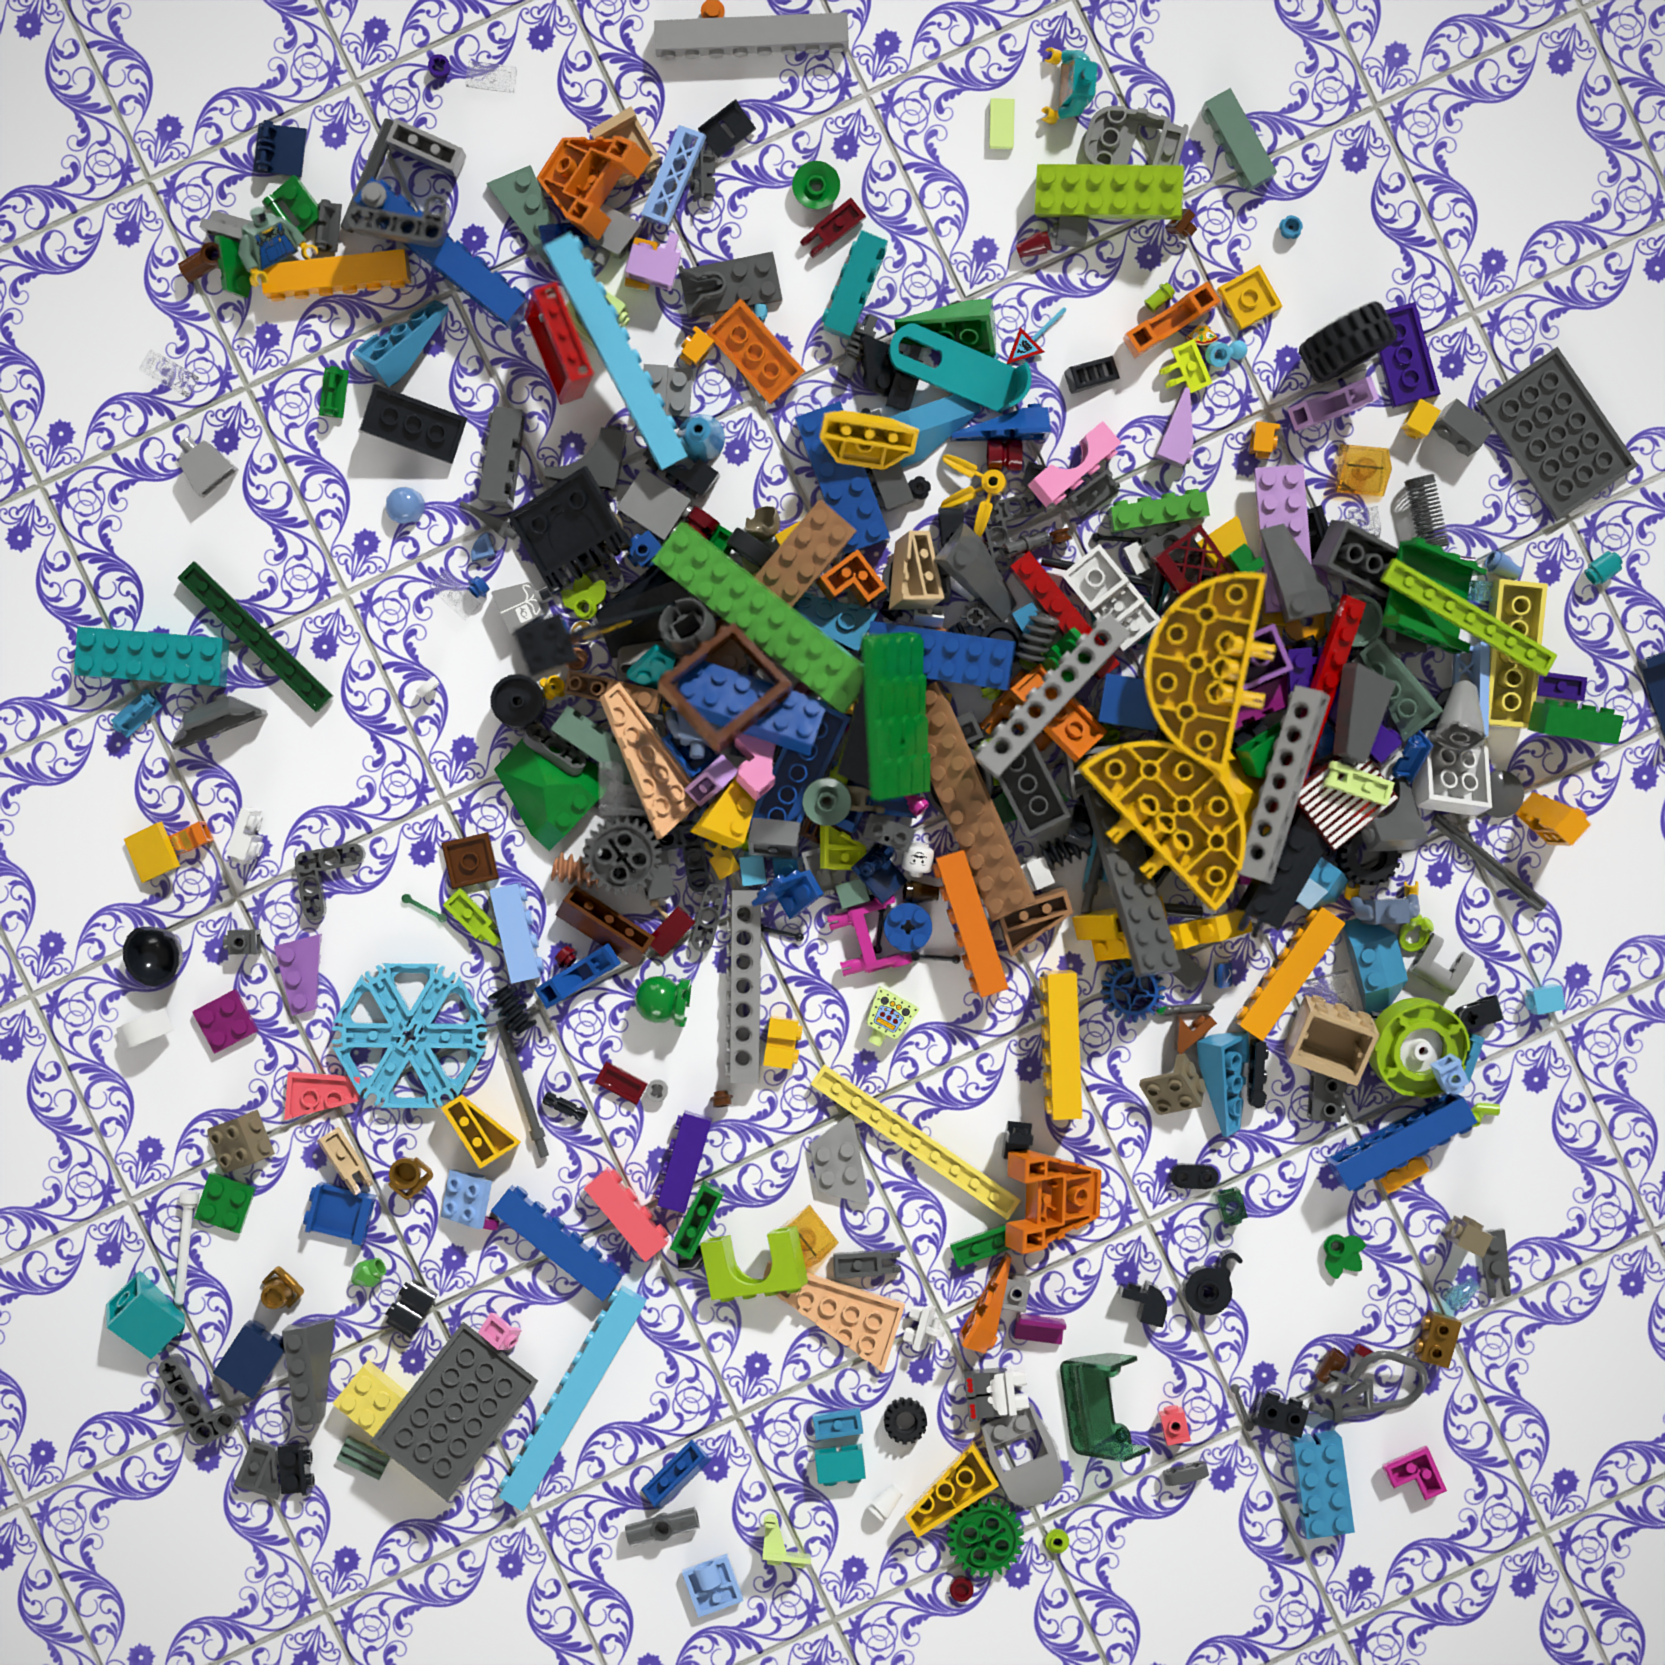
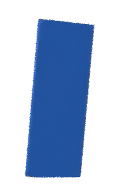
M691 1439L641 1491L654 1508L662 1509L712 1459Z

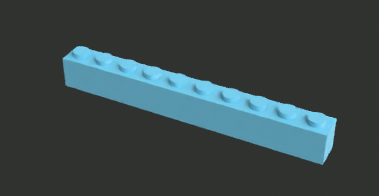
M570 232L545 245L543 250L659 470L687 457L685 451L688 450V447L682 437H677L674 431L677 426L671 415L666 416L663 410L665 403L659 393H654L651 387L654 382L648 371L643 372L639 364L642 362V359L636 349H631L628 343L631 338L624 326L620 328L616 320L619 318V315L613 304L608 305L604 297L607 295V292L601 282H596L593 276L595 269L589 259H584L581 253L584 249L578 237L573 238Z
M623 1285L619 1291L614 1289L607 1301L611 1303L607 1312L601 1311L596 1320V1323L599 1324L595 1332L590 1330L583 1342L587 1345L583 1353L578 1351L571 1362L574 1365L571 1373L566 1371L559 1385L563 1387L558 1394L555 1392L552 1394L547 1403L550 1406L547 1414L541 1413L535 1424L538 1427L534 1435L530 1433L525 1440L523 1447L526 1450L522 1456L517 1454L510 1466L514 1469L510 1477L505 1475L498 1487L502 1489L499 1498L521 1511L525 1510L645 1306L646 1298Z

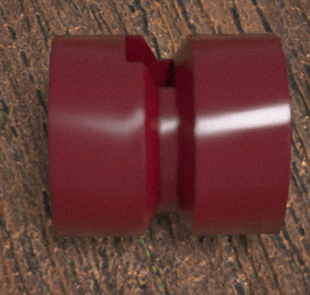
M988 439L986 453L987 471L992 469L1001 471L1003 467H1006L1008 471L1022 470V439H1008L1006 443H1003L1001 439Z
M694 506L687 516L689 520L687 523L706 539H708V535H713L720 525L716 519L697 506Z

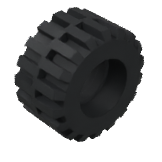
M1364 825L1339 846L1338 857L1335 860L1340 865L1338 869L1345 874L1348 880H1352L1356 884L1375 886L1389 881L1388 878L1396 874L1394 870L1400 867L1401 863H1398V858H1402V853H1398V850L1379 851L1380 857L1376 866L1370 870L1363 869L1357 861V850L1364 843L1360 831L1366 826Z

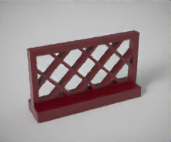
M1198 524L1161 553L1151 558V561L1178 598L1192 589L1190 585L1198 586L1201 583L1203 570L1214 571V578L1219 577V572L1228 575L1235 574L1201 524ZM1197 532L1204 539L1202 549L1189 547L1191 537ZM1186 541V545H1185V546H1179V545H1181L1183 542ZM1175 548L1185 549L1183 563L1173 562L1168 554ZM1189 550L1201 552L1199 566L1187 564ZM1205 553L1216 556V569L1203 567ZM1177 566H1182L1181 572ZM1186 567L1199 569L1196 583L1187 582L1185 579Z

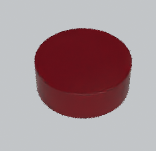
M1359 1343L1353 1349V1352L1362 1358L1373 1353V1351Z
M956 1576L950 1582V1594L954 1600L965 1602L972 1597L974 1588L972 1581L968 1577Z

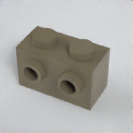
M1454 1215L1453 1219L1447 1222L1444 1229L1445 1238L1482 1258L1494 1236L1484 1231L1482 1224L1463 1215L1462 1219Z

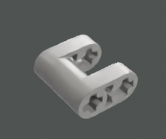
M1431 933L1427 943L1419 950L1411 963L1409 971L1447 995L1453 996L1470 971L1475 958L1463 951L1457 956L1449 970L1434 961L1444 943V939L1435 933Z

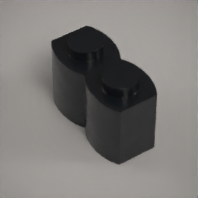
M415 1279L410 1284L405 1282L398 1293L402 1296L397 1304L393 1302L385 1313L388 1316L385 1323L409 1338L438 1295Z

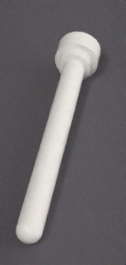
M181 1190L179 1202H181V1207H183L174 1298L176 1305H182L185 1297L193 1208L199 1202L200 1192L195 1190Z

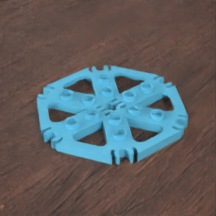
M382 963L386 969V973H384L383 967L377 965L378 976L373 977L369 971L365 972V977L369 980L367 982L364 976L361 975L333 1023H341L343 1026L337 1025L332 1027L333 1031L341 1032V1038L333 1039L332 1043H342L343 1046H333L332 1048L358 1094L361 1095L363 1090L367 1088L368 1090L364 1093L363 1099L366 1100L371 1093L377 1096V1100L374 1103L375 1106L379 1105L382 1099L385 1098L380 1108H437L434 1102V1098H436L437 1104L441 1107L444 1105L441 1099L442 1094H447L453 1100L455 1094L450 1090L452 1088L458 1096L485 1052L486 1048H479L477 1044L486 1045L488 1040H480L478 1034L479 1032H487L488 1028H478L477 1025H487V1022L461 976L458 977L454 984L452 981L456 977V972H453L449 978L444 977L443 971L446 966H441L438 972L435 973L436 967L440 963ZM398 973H423L428 978V982L411 1010L395 984L394 979ZM364 992L372 993L388 1023H357L352 1020L351 1012ZM450 993L459 994L470 1013L469 1022L464 1024L432 1023ZM417 1025L414 1029L416 1040L411 1039L403 1046L406 1041L404 1031L409 1032ZM354 1047L388 1048L371 1077H363L352 1060L350 1052ZM432 1048H466L470 1052V1058L460 1075L453 1079L447 1076ZM409 1061L426 1089V1094L423 1097H397L393 1093V1088ZM354 1077H360V1084L355 1081Z

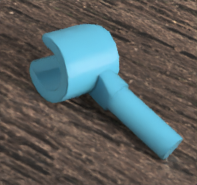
M755 304L754 313L760 320H765L768 307L765 304Z

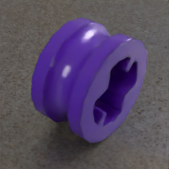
M433 55L428 61L430 74L434 78L443 79L449 75L451 67L449 60L444 55ZM440 61V64L442 62L445 63L442 72H439L438 69L436 71L433 70L436 67L435 63Z

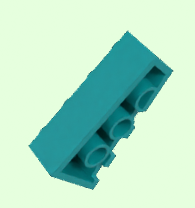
M864 230L860 231L857 241H853L848 255L851 256L848 264L844 263L839 277L842 279L839 287L835 285L831 294L832 305L830 309L826 308L821 319V322H824L823 330L850 340L887 253L888 240Z

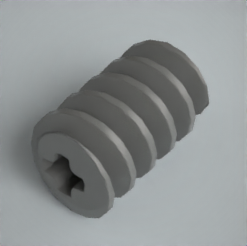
M1034 610L1037 616H1029V619L1034 624L1025 626L1030 631V634H1022V637L1027 642L1018 644L1023 649V652H1015V655L1025 661L1040 665L1037 661H1045L1046 659L1041 652L1049 651V648L1044 643H1052L1053 641L1048 634L1056 633V630L1051 625H1059L1060 621L1048 614Z

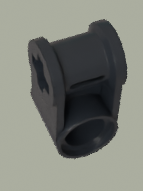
M963 507L938 508L941 548L945 546L959 526L964 523Z
M1497 995L1480 998L1475 1002L1459 1006L1454 1011V1014L1469 1029L1496 1023L1504 1019ZM1468 1013H1470L1471 1016L1467 1018V1021H1465V1018L1468 1016Z

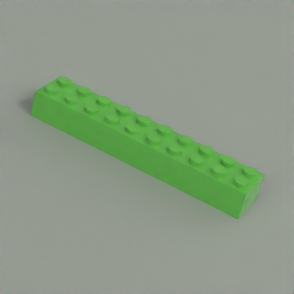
M681 522L653 558L652 562L728 623L734 622L753 643L842 714L846 713L858 698L864 677V664L688 523Z

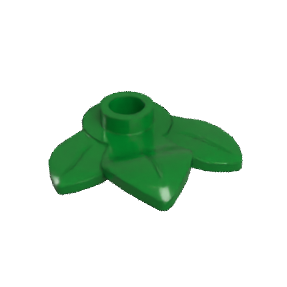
M1339 1234L1329 1235L1323 1244L1324 1251L1327 1254L1324 1264L1328 1273L1333 1278L1338 1279L1343 1269L1362 1271V1259L1358 1252L1367 1246L1366 1243L1355 1235L1346 1237ZM1338 1242V1248L1333 1250L1331 1248L1332 1243Z

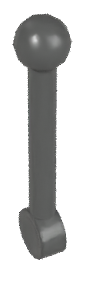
M1233 1384L1230 1389L1236 1396L1245 1421L1244 1428L1246 1431H1252L1254 1425L1247 1416L1239 1394L1240 1387L1238 1384Z

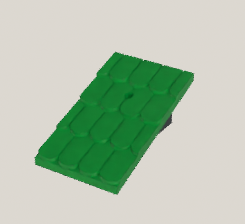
M901 632L862 635L864 677L837 774L870 788L871 797L878 801L930 792L931 754L928 753V718L925 716L926 675L923 674L924 641L921 638V634Z

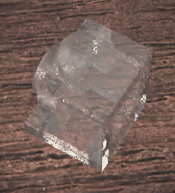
M1378 506L1348 510V518L1344 519V521H1348L1380 538L1381 524Z

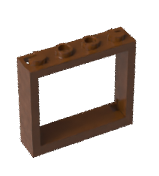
M733 622L728 627H721L716 632L715 637L709 642L707 640L702 642L691 656L686 655L679 661L678 666L672 671L667 670L659 678L658 691L718 754L786 699L792 692L793 684ZM733 639L776 686L717 733L673 685L729 640Z

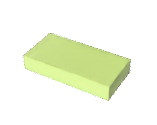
M990 99L989 149L1014 148L1015 99Z

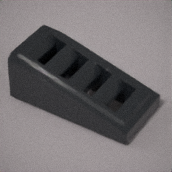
M1113 355L1070 366L1064 371L1071 394L1120 379ZM1103 364L1106 365L1109 376H1105ZM1094 367H1096L1099 379L1096 378ZM1085 370L1087 371L1090 381H1087L1084 373Z

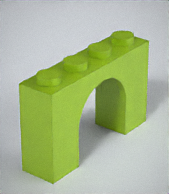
M797 1226L775 1228L767 1234L772 1268L768 1277L763 1279L749 1277L740 1270L735 1260L731 1235L708 1238L700 1243L711 1300L720 1299V1302H729L734 1300V1297L740 1296L743 1299H751L756 1297V1294L762 1293L768 1297L779 1294V1291L787 1290L788 1294L801 1291V1288L808 1283Z

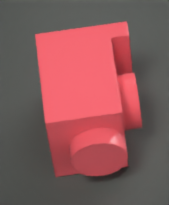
M1171 1405L1158 1412L1163 1437L1167 1446L1191 1441L1185 1412L1182 1407ZM1173 1423H1179V1427L1171 1428Z

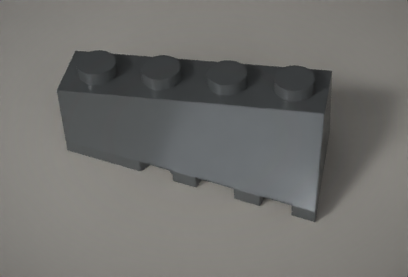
M336 1318L291 1324L282 1331L295 1427L319 1424L325 1417Z

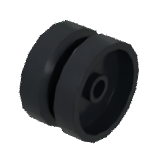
M511 674L500 679L493 687L490 696L491 709L495 717L507 728L524 731L529 725H538L543 720L547 711V699L542 688L531 677L522 674ZM521 698L522 703L516 706V704H518V699Z

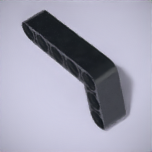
M693 820L681 821L669 831L673 835V839L670 842H663L659 839V844L654 847L661 848V851L682 848L688 885L694 892H703L710 884L702 836L697 834L693 838L685 837L684 831L688 828H693L697 822ZM647 827L646 833L653 830L652 827ZM621 834L618 837V841H623L625 844L631 840V836L628 834ZM611 838L608 839L610 844L614 843ZM602 848L598 855L602 858H608L612 852L607 848ZM617 851L618 858H626L627 852L622 854L620 851ZM693 851H697L701 854V857L697 861H691L688 859V855ZM636 853V854H634V856L644 855V854H643V853ZM695 875H703L705 880L702 884H695L692 882V878Z

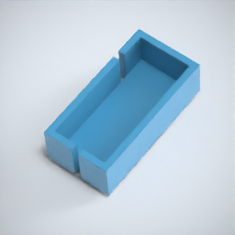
M1336 1430L1314 1433L1316 1440L1320 1443L1316 1445V1441L1310 1434H1303L1301 1438L1289 1436L1297 1502L1300 1507L1298 1510L1301 1531L1307 1539L1355 1533L1342 1437Z

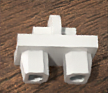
M915 1305L911 1307L909 1319L918 1321L919 1325L918 1329L907 1327L903 1340L913 1345V1350L920 1351V1349H925L927 1341L935 1344L936 1337H944L945 1331L939 1328L941 1320L934 1319L936 1306L928 1305L923 1307Z

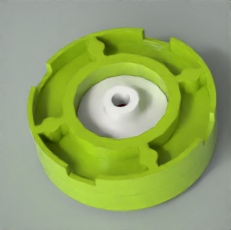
M1425 998L1403 999L1388 1006L1374 1021L1380 1035L1369 1058V1063L1374 1073L1396 1092L1404 1096H1416L1419 1098H1429L1443 1093L1444 1091L1440 1089L1430 1064L1449 1054H1453L1461 1060L1462 1068L1465 1071L1466 1066L1464 1063L1467 1051H1470V1040L1467 1030L1462 1021L1453 1012L1435 1001Z

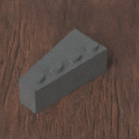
M494 406L493 412L489 413L488 427H490V432L485 440L486 455L482 463V478L478 499L484 505L514 508L526 413L523 410Z

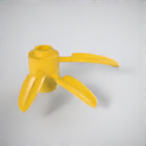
M946 454L942 457L944 463L969 478H973L974 475L981 478L982 486L976 489L969 486L952 494L942 501L941 508L955 507L975 499L976 493L985 490L988 493L986 501L980 502L974 524V532L981 538L993 505L990 503L991 497L998 496L1005 491L1007 480L999 470L992 469L983 475L977 472L976 465L959 457ZM993 477L998 479V483L995 486L989 484V480Z

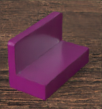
M1017 1313L1014 1339L1062 1345L1063 1332L1066 1330L1067 1324L1061 1318Z

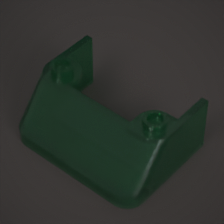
M1103 1353L1070 1358L1061 1363L1060 1374L1070 1444L1077 1454L1127 1462L1150 1452V1446L1132 1444L1128 1428L1124 1424L1115 1423L1109 1377L1112 1378L1120 1374L1121 1367L1138 1361L1137 1356Z

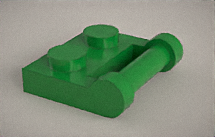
M292 175L275 192L265 197L262 201L265 208L270 209L276 217H283L292 223L277 204L280 200H283L300 224L296 228L302 235L319 221L320 208H318L317 202L295 175Z

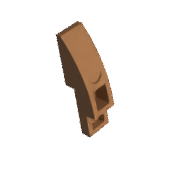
M568 670L563 691L565 694L601 702L599 697L619 682L640 711L658 715L662 694L656 689Z

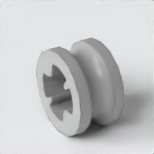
M655 1079L648 1084L646 1094L650 1100L660 1102L667 1096L668 1086L663 1080ZM657 1084V1087L659 1085L663 1087L661 1091L663 1095L658 1097V1094L654 1096L651 1093L653 1091L652 1086Z

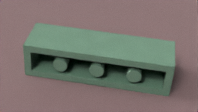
M1229 88L1207 100L1201 108V116L1207 125L1210 124L1214 131L1213 138L1217 145H1221L1224 149L1226 162L1230 167H1234L1239 185L1242 188L1245 187L1248 193L1273 179L1277 171L1232 89Z

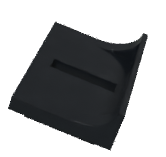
M736 99L698 127V132L706 135L705 142L718 159L756 130V127L742 110ZM722 120L735 136L733 139L726 133L719 121Z

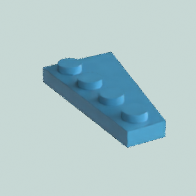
M805 593L793 607L839 645L849 650L859 651L862 645V635H867L870 629V622L875 620L879 612L877 609H867L852 603L838 602L835 599L829 602L827 598L813 596L810 593Z

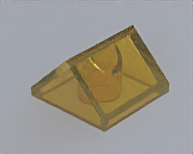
M1340 444L1335 492L1383 497L1392 471L1389 449Z
M810 1204L779 1227L797 1226L806 1269L819 1263L839 1243Z

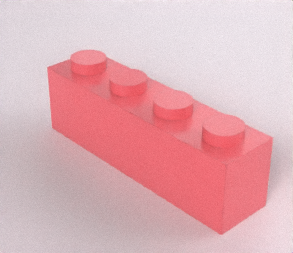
M606 1167L585 1185L584 1190L646 1262L668 1244L669 1239L667 1236L669 1234L661 1224L657 1226L652 1220L654 1216L645 1205L641 1207L636 1201L638 1199L636 1193L630 1187L626 1189L621 1183L623 1180L621 1175L615 1169L611 1170L609 1167Z

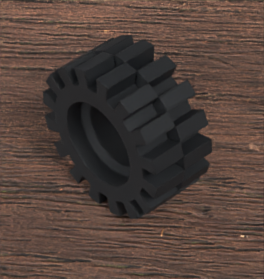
M900 1397L898 1401L896 1399L893 1400V1404H889L887 1411L884 1413L885 1430L891 1439H895L896 1443L901 1441L903 1445H907V1442L911 1441V1444H913L915 1439L920 1440L922 1433L925 1434L927 1416L925 1409L917 1400L913 1401L910 1397L908 1399ZM909 1412L914 1416L915 1422L911 1428L902 1429L897 1425L896 1419L900 1413Z

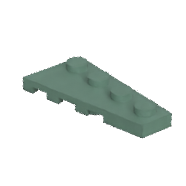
M531 165L486 183L544 263L549 265L550 262L543 248L545 245L561 237Z
M1378 637L1360 652L1367 668L1396 683L1388 703V708L1394 723L1397 724L1401 732L1400 735L1404 742L1443 711L1381 637Z

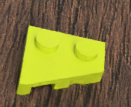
M820 825V869L853 871L851 867L866 854V846L852 840L843 831L839 832L831 826Z

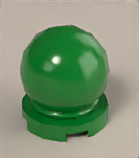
M653 976L644 980L637 987L634 995L638 1013L645 1020L652 1023H665L673 1019L675 1026L685 1027L687 1022L685 1008L690 1006L691 979L681 978L680 983L677 985L672 979L664 976Z

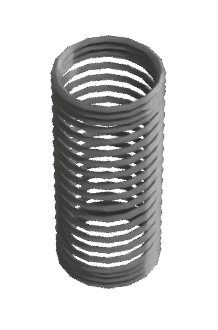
M1429 474L1406 480L1404 482L1408 492L1406 495L1409 496L1407 498L1410 500L1408 503L1412 504L1409 507L1413 508L1410 512L1413 513L1411 516L1414 517L1412 520L1415 521L1413 524L1416 525L1414 529H1418L1415 533H1419L1416 537L1425 539L1429 545L1448 546L1450 544L1449 538H1444L1448 537V535L1428 538L1446 533V530L1426 534L1445 529L1446 526L1425 530L1443 525L1445 522L1423 526L1444 520L1445 518L1425 521L1443 516L1444 514L1420 518L1443 511L1440 509L1422 513L1441 508V505L1420 509L1439 504L1441 501L1418 505L1437 500L1440 497L1417 501L1436 496L1439 493L1415 497L1437 491L1438 489L1414 493L1436 487L1437 484L1412 489L1435 483V475Z

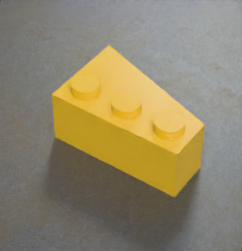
M737 774L716 794L715 799L690 831L731 849L744 844L756 801L736 781Z
M463 1094L441 1107L479 1169L521 1143L517 1137Z

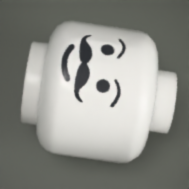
M912 842L909 852L903 851L901 867L909 871V876L923 877V873H929L932 870L933 849L929 848L927 843Z

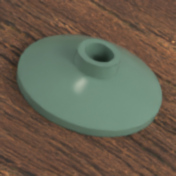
M828 777L817 779L804 792V811L809 819L819 825H835L841 822L850 811L851 796L849 790L837 779ZM825 796H829L832 802L825 804L822 799Z

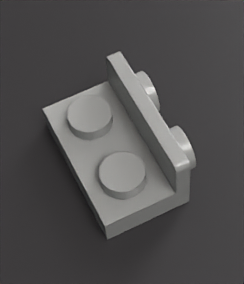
M213 210L209 220L201 219L199 227L208 235H221L240 243L242 227L252 221Z

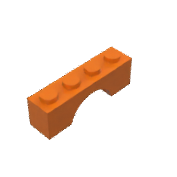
M1207 281L1162 313L1145 320L1126 332L1122 339L1136 359L1215 309L1221 301Z

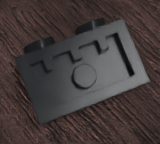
M308 1442L279 1444L277 1449L281 1494L302 1493V1496H307L315 1486V1476L310 1470V1464L313 1462L312 1449H309Z

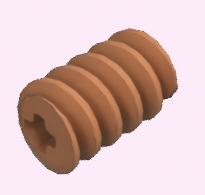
M561 852L558 858L555 859L551 881H554L558 875L560 883H563L567 877L568 884L570 885L577 879L579 887H582L586 881L587 888L591 889L594 883H596V888L599 890L597 887L599 879L590 880L593 871L585 872V867L590 863L584 864L582 856L575 862L573 854H570L568 859L565 860L564 852Z

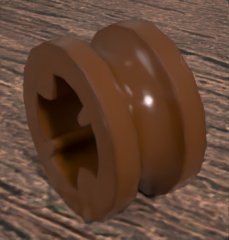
M1070 527L1050 532L1049 536L1053 538L1051 544L1055 545L1072 540V536L1068 534Z

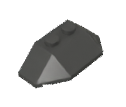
M226 693L212 698V703L207 705L204 702L198 703L190 707L191 711L184 713L171 747L173 750L186 748L266 716L268 713L265 709L237 697L227 696Z

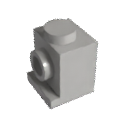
M1012 1273V1276H1008L1002 1305L1003 1309L1026 1313L1031 1283L1026 1279L1025 1275ZM1016 1289L1021 1291L1018 1297L1012 1295Z

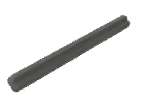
M1436 814L1432 818L1431 824L1532 908L1541 912L1546 907V900L1442 814Z

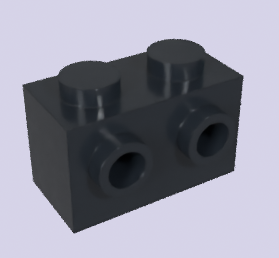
M1269 1390L1266 1393L1258 1391L1251 1415L1253 1423L1260 1427L1301 1438L1309 1413L1303 1401L1294 1397H1289V1400L1280 1398V1394Z

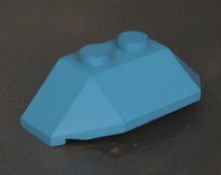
M1321 857L1296 902L1308 910L1336 902L1349 880L1341 870Z
M1358 918L1344 921L1346 924L1342 930L1363 1010L1368 1014L1371 1011L1385 1010L1388 1006L1392 1005L1408 981L1397 936L1394 932L1379 924H1361V920Z

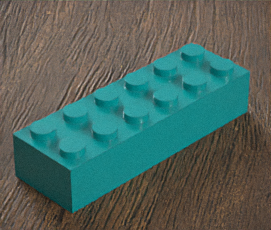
M77 626L74 675L226 688L230 640L217 637Z

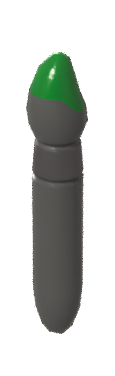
M1210 1003L1167 1005L1156 1009V1013L1161 1016L1212 1011L1214 1005Z

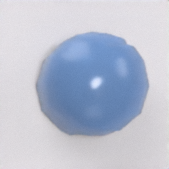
M400 487L392 490L386 497L385 510L388 517L397 523L416 522L425 511V501L421 493L416 490Z

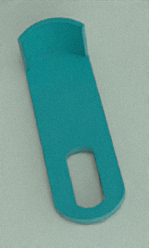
M915 323L901 327L893 335L889 344V358L896 370L998 413H1002L1022 401L1031 387L1032 376L1028 362L1021 364L1017 368L1012 367ZM906 337L940 352L939 365L934 369L900 354L899 343L901 339Z

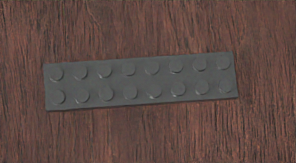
M1087 790L1082 795L1136 977L1180 970L1181 966L1154 877L1152 876L1149 880L1144 876L1145 873L1139 870L1148 861L1145 847L1142 846V838L1135 830L1131 829L1117 844L1112 842L1111 838L1105 833L1121 819V815L1097 790Z

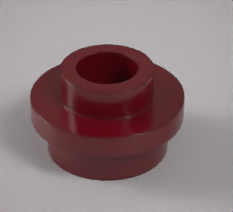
M569 946L562 948L555 956L557 966L559 968L564 966L566 968L570 967L577 959L575 956L577 951Z

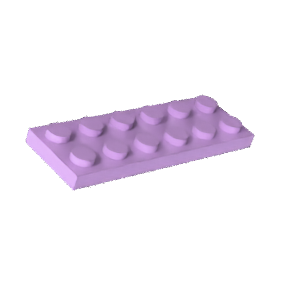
M1304 464L1254 469L1260 556L1265 563L1261 568L1262 574H1266L1263 588L1265 613L1281 612L1260 529L1284 523L1312 565Z

